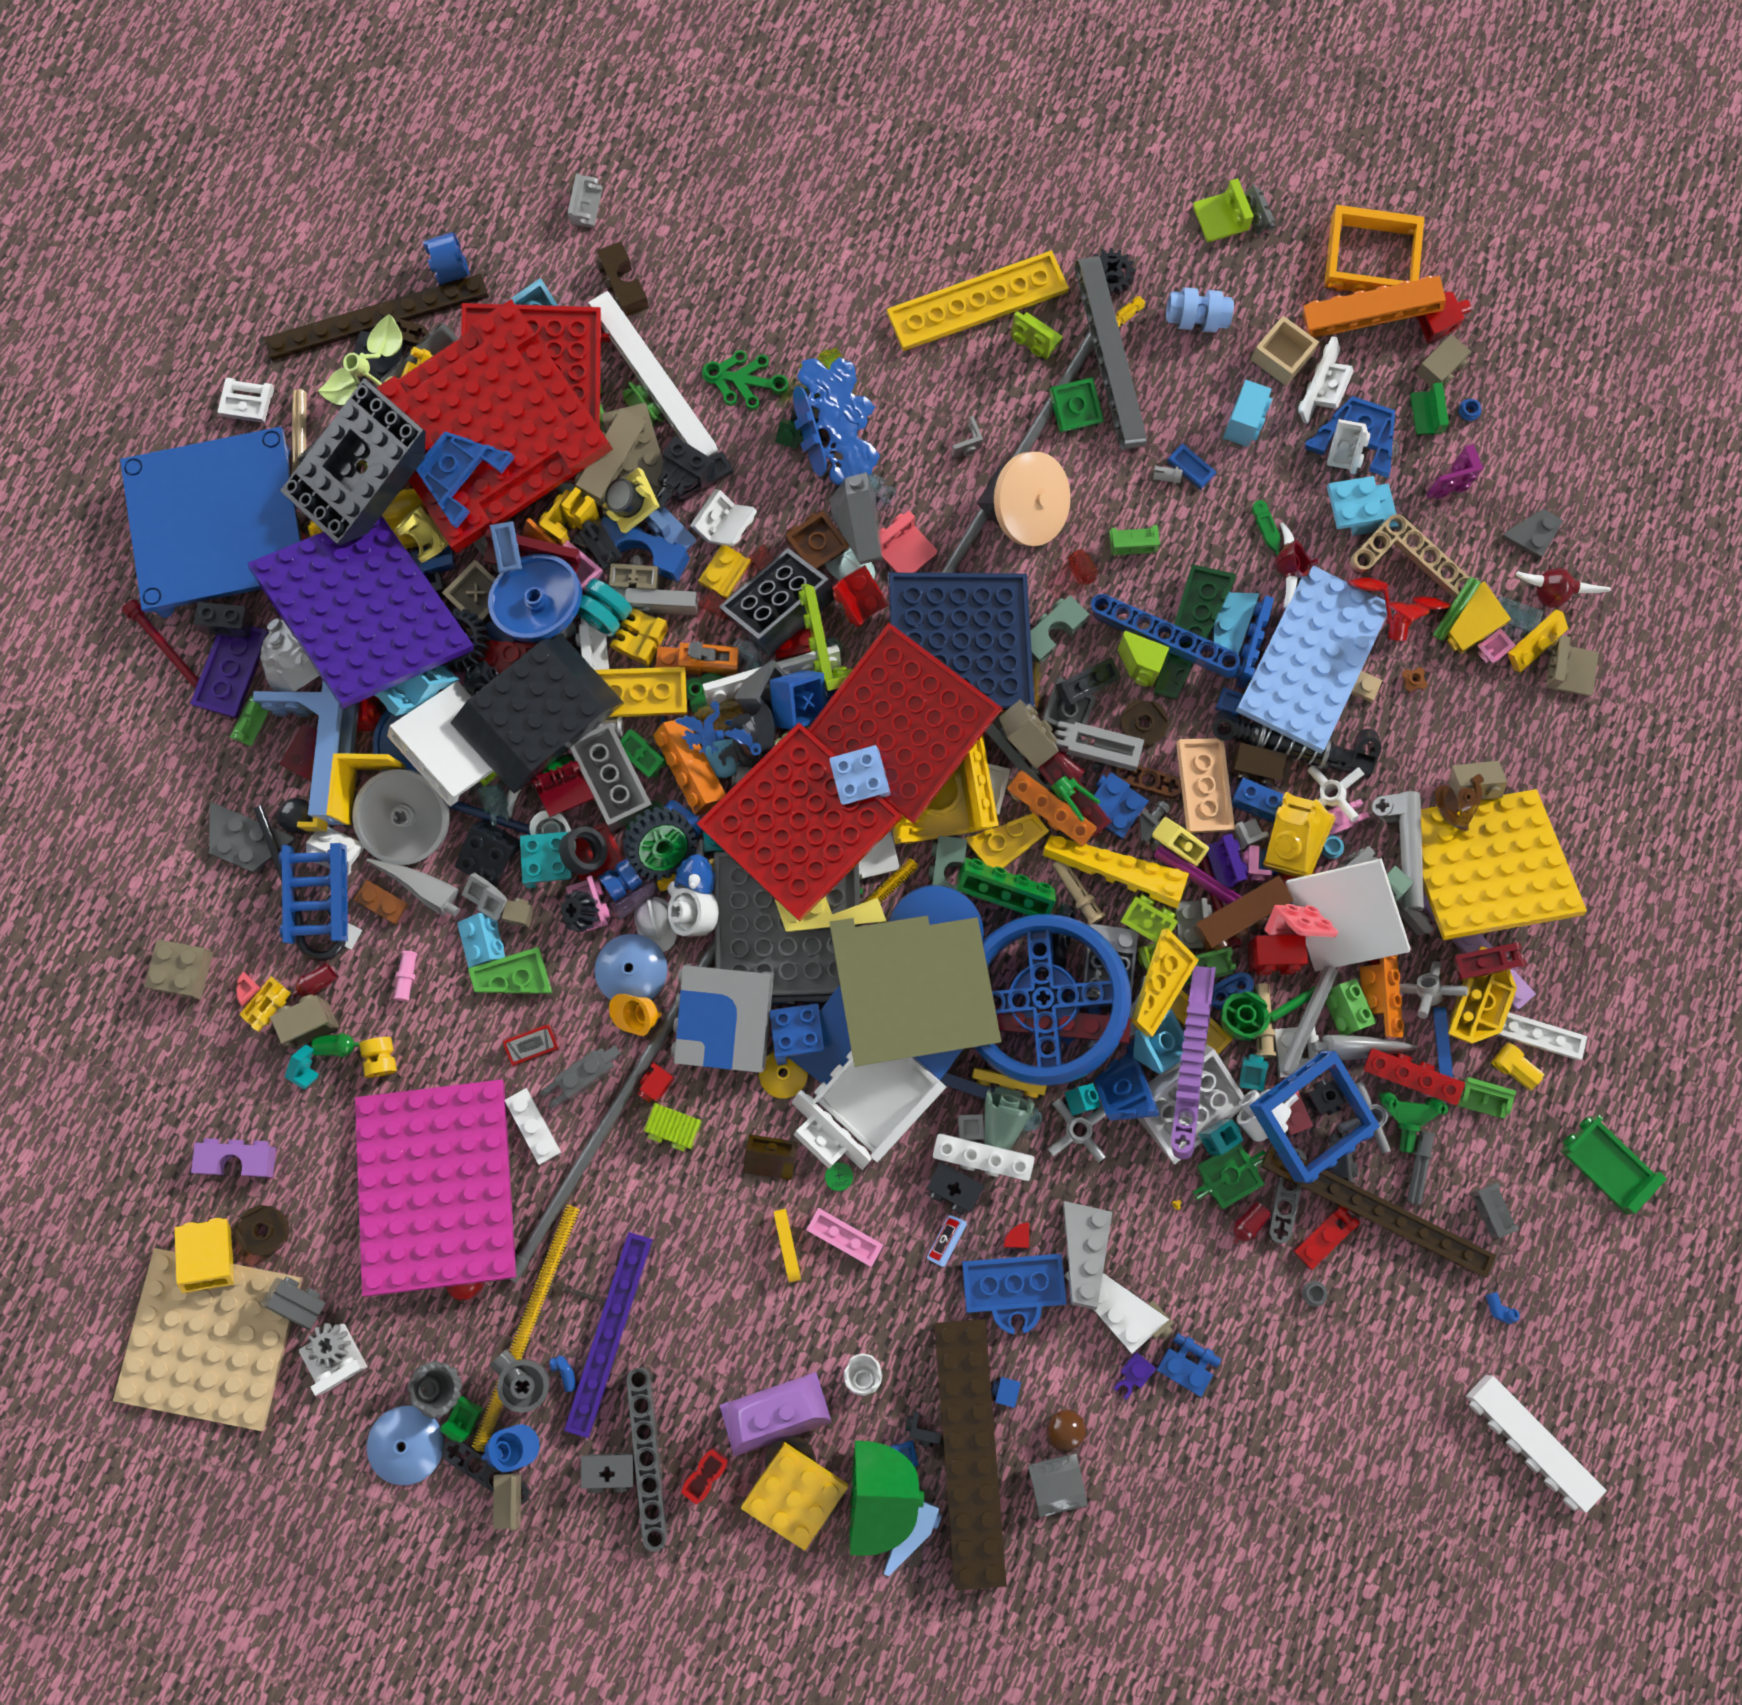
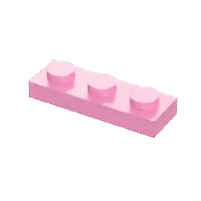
M820 1208L817 1209L806 1229L872 1267L883 1247V1244Z

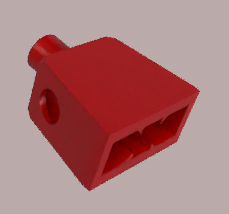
M1444 292L1446 302L1443 311L1416 316L1428 344L1460 327L1464 321V314L1471 312V304L1467 299L1458 302L1453 292Z

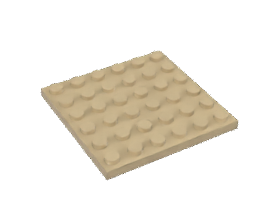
M154 1248L113 1401L264 1431L291 1321L261 1306V1302L276 1278L284 1280L286 1276L299 1282L297 1288L300 1289L303 1277L233 1264L234 1285L181 1293L176 1281L175 1252Z

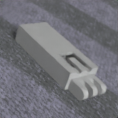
M613 588L629 602L632 608L643 613L697 616L698 599L696 592Z
M1058 722L1057 727L1066 731L1056 730L1055 736L1063 740L1057 739L1055 744L1057 747L1068 749L1067 754L1136 772L1144 739L1077 722L1075 724ZM1079 736L1095 739L1094 745H1087L1088 740H1081Z

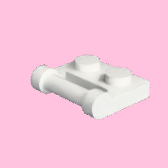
M226 378L217 413L220 417L265 423L274 386L269 383L259 385L239 382L234 378ZM236 390L261 394V397L234 394L233 392Z

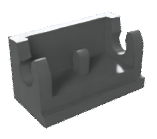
M1499 1182L1471 1192L1491 1239L1501 1238L1520 1230L1518 1225L1514 1224L1501 1195Z

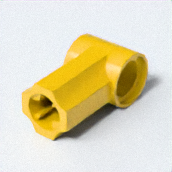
M1508 1042L1505 1043L1491 1061L1492 1065L1500 1072L1511 1075L1529 1091L1533 1090L1544 1076L1539 1069L1524 1058V1053L1518 1047Z

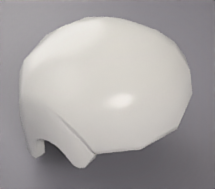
M863 1353L851 1357L844 1370L846 1387L853 1394L860 1396L874 1393L882 1381V1371L879 1362L872 1355Z

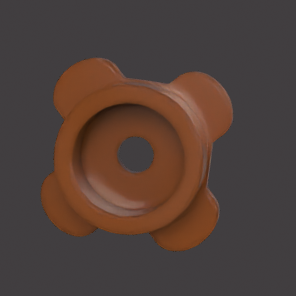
M1418 667L1416 670L1411 671L1405 669L1402 672L1404 687L1407 691L1424 690L1427 687L1428 683L1424 679L1425 671L1423 668Z

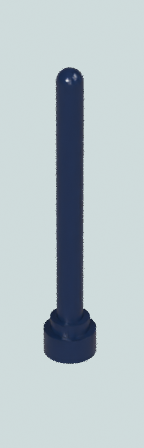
M460 801L452 806L448 805V808L531 835L530 825Z

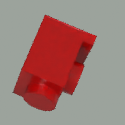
M653 1062L651 1068L654 1070L652 1073L648 1071L641 1079L640 1084L642 1086L638 1095L649 1103L652 1099L658 1103L675 1078Z

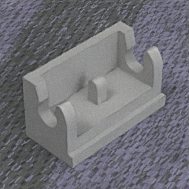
M576 173L568 209L571 225L595 227L603 189L601 185H597V178L582 176Z

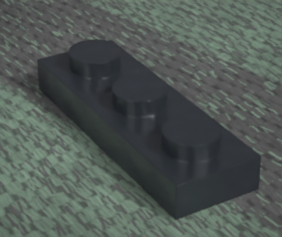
M1112 657L1056 684V687L1065 706H1068L1119 680L1121 676Z

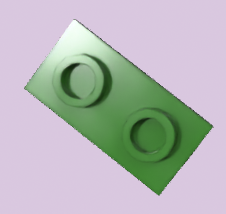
M629 382L628 384L631 389L627 388L622 393L624 395L623 399L628 406L646 402L652 425H655V420L663 422L664 420L659 415L661 410L654 402L649 401L647 390L640 384L636 385Z
M250 696L230 738L252 747L270 710L262 709L261 705L253 701V696Z

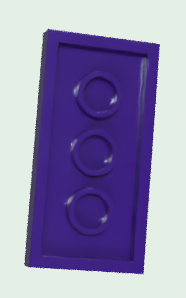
M252 626L250 638L216 635L190 704L193 707L238 719L261 659L263 641L269 632Z

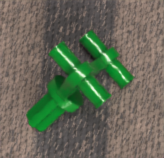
M1381 1092L1378 1095L1381 1104L1398 1122V1127L1402 1129L1399 1150L1405 1153L1414 1152L1416 1133L1421 1131V1126H1424L1425 1123L1437 1115H1444L1448 1112V1107L1444 1101L1434 1097H1428L1426 1104L1398 1101L1396 1096L1389 1092Z

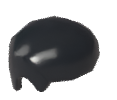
M290 798L283 802L277 813L280 827L289 833L302 835L308 833L309 831L298 828L297 822H313V817L308 815L309 802L302 798Z

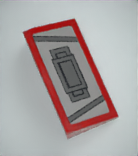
M549 1024L502 1041L512 1066L559 1049Z

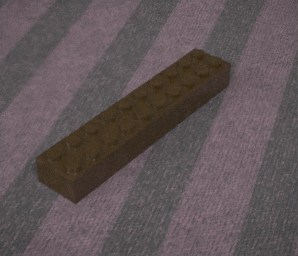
M985 1319L935 1322L934 1335L954 1590L1007 1587Z

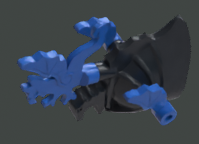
M717 701L711 702V708L715 712L704 720V727L695 716L688 717L685 715L683 718L675 719L676 723L687 727L691 731L698 732L692 733L686 730L684 731L686 735L682 736V739L687 740L689 748L693 750V744L696 746L702 744L703 748L699 750L700 754L701 752L706 753L707 746L711 747V754L714 751H718V748L713 745L714 741L732 739V744H729L728 747L722 749L718 754V758L722 761L723 766L726 765L725 759L728 756H732L735 764L743 761L744 767L749 766L753 768L759 762V754L769 752L775 746L774 716L766 703L762 704L761 709L755 715H750L749 713L739 714L737 718L734 717L732 720H726L725 724L729 726V730H713V722L720 714Z

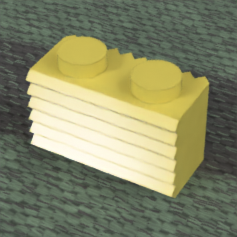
M1167 817L1162 819L1152 833V837L1194 866H1198L1209 850L1207 845Z

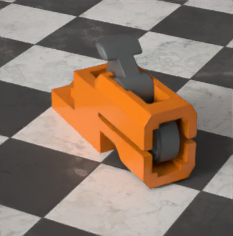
M696 641L692 643L680 642V648L658 646L655 668L685 667L686 674L702 675L705 672L721 676H732L738 674L739 647L706 645Z

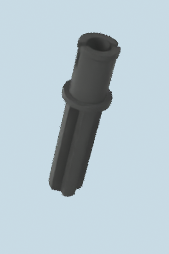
M1419 1131L1416 1152H1413V1155L1416 1156L1407 1202L1414 1205H1420L1422 1202L1429 1161L1433 1159L1431 1152L1436 1134L1427 1131Z

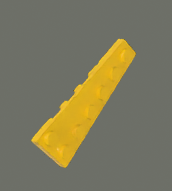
M1054 835L1049 836L1043 853L1045 857L1073 868H1078L1088 874H1101L1108 882L1115 883V881L1124 883L1128 885L1127 889L1137 892L1139 889L1149 893V898L1174 908L1179 907L1189 873L1179 869H1172L1154 862H1147L1087 844L1081 846L1075 841Z

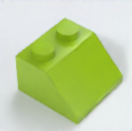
M1125 631L1117 650L1130 678L1134 679L1138 685L1153 687L1169 647Z

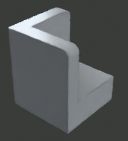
M1255 818L1245 823H1237L1235 830H1233L1242 850H1245L1249 845L1263 842L1269 836L1267 831L1262 833Z

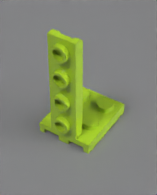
M802 584V591H799V599L801 605H805L807 614L803 615L806 629L810 628L811 638H808L811 652L815 651L816 661H813L814 670L824 673L825 688L828 691L837 689L853 668L847 669L846 666L831 670L815 588L809 584Z

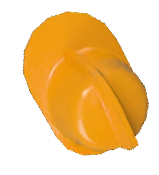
M617 994L613 996L609 1004V1013L613 1023L619 1029L638 1036L648 1034L650 1028L662 1016V1012L657 1011L653 1001L646 997Z

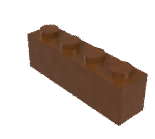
M1277 876L1200 920L1192 928L1207 952L1213 948L1217 952L1229 945L1227 940L1235 936L1238 940L1249 933L1248 928L1256 925L1259 928L1266 924L1274 905L1285 906L1292 903L1294 899L1280 876Z

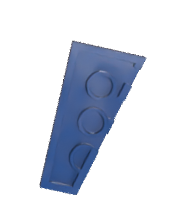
M1265 595L1262 602H1257L1253 615L1257 617L1255 623H1251L1248 628L1247 636L1250 637L1248 644H1244L1240 657L1244 659L1242 665H1240L1239 672L1234 676L1237 679L1236 687L1244 689L1254 674L1255 668L1253 667L1260 652L1257 649H1259L1265 631L1262 630L1268 623L1274 601L1272 597Z

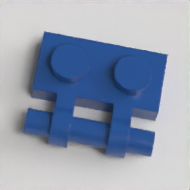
M1176 1333L1173 1342L1180 1346L1179 1350L1175 1352L1167 1348L1156 1370L1199 1397H1202L1213 1376L1205 1368L1208 1363L1217 1368L1221 1358L1214 1355V1351L1211 1349H1204L1194 1343V1339L1191 1337H1184ZM1188 1351L1200 1358L1197 1364L1185 1358Z

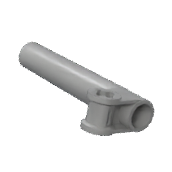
M1406 791L1400 794L1377 797L1372 804L1373 812L1386 823L1399 822L1402 872L1413 881L1412 885L1403 894L1404 910L1411 912L1421 911L1424 909L1420 793Z

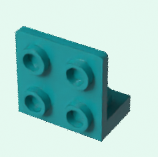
M568 832L520 836L522 881L526 888H537L536 883L570 880L572 878L571 871L565 867L559 855V843Z

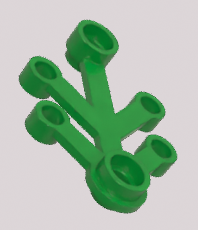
M743 350L736 351L732 357L720 364L715 361L708 362L702 369L703 379L709 384H716L724 396V403L727 406H734L737 403V394L734 391H730L724 380L734 383L746 400L747 409L751 411L759 408V399L752 394L747 385L771 389L776 395H783L788 391V380L784 375L778 374L771 379L750 375L758 369L765 370L768 368L769 359L763 354L758 355L756 360L736 372L727 370L735 365L742 366L746 364L747 354ZM739 355L744 356L743 360H737L736 358ZM760 360L766 361L764 365H760L758 362ZM712 371L717 372L715 376H710L709 374ZM778 384L783 385L782 389H776L775 387ZM733 396L734 400L728 401L727 397ZM751 400L757 402L755 405L748 404Z

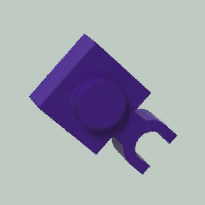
M1135 1352L1120 1371L1126 1377L1122 1381L1117 1382L1113 1389L1117 1391L1121 1385H1125L1127 1392L1123 1398L1127 1400L1132 1393L1133 1385L1135 1384L1142 1388L1156 1368L1139 1353Z

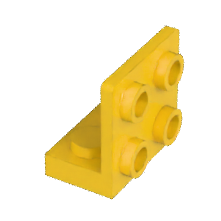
M567 489L563 494H559L555 498L553 507L549 512H544L539 520V527L544 529L545 533L558 545L562 546L567 540L570 542L567 529L563 526L567 520L561 506L571 493Z

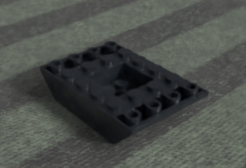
M364 378L280 491L338 545L347 543L369 533L424 460L426 431ZM367 463V470L361 473L362 466Z

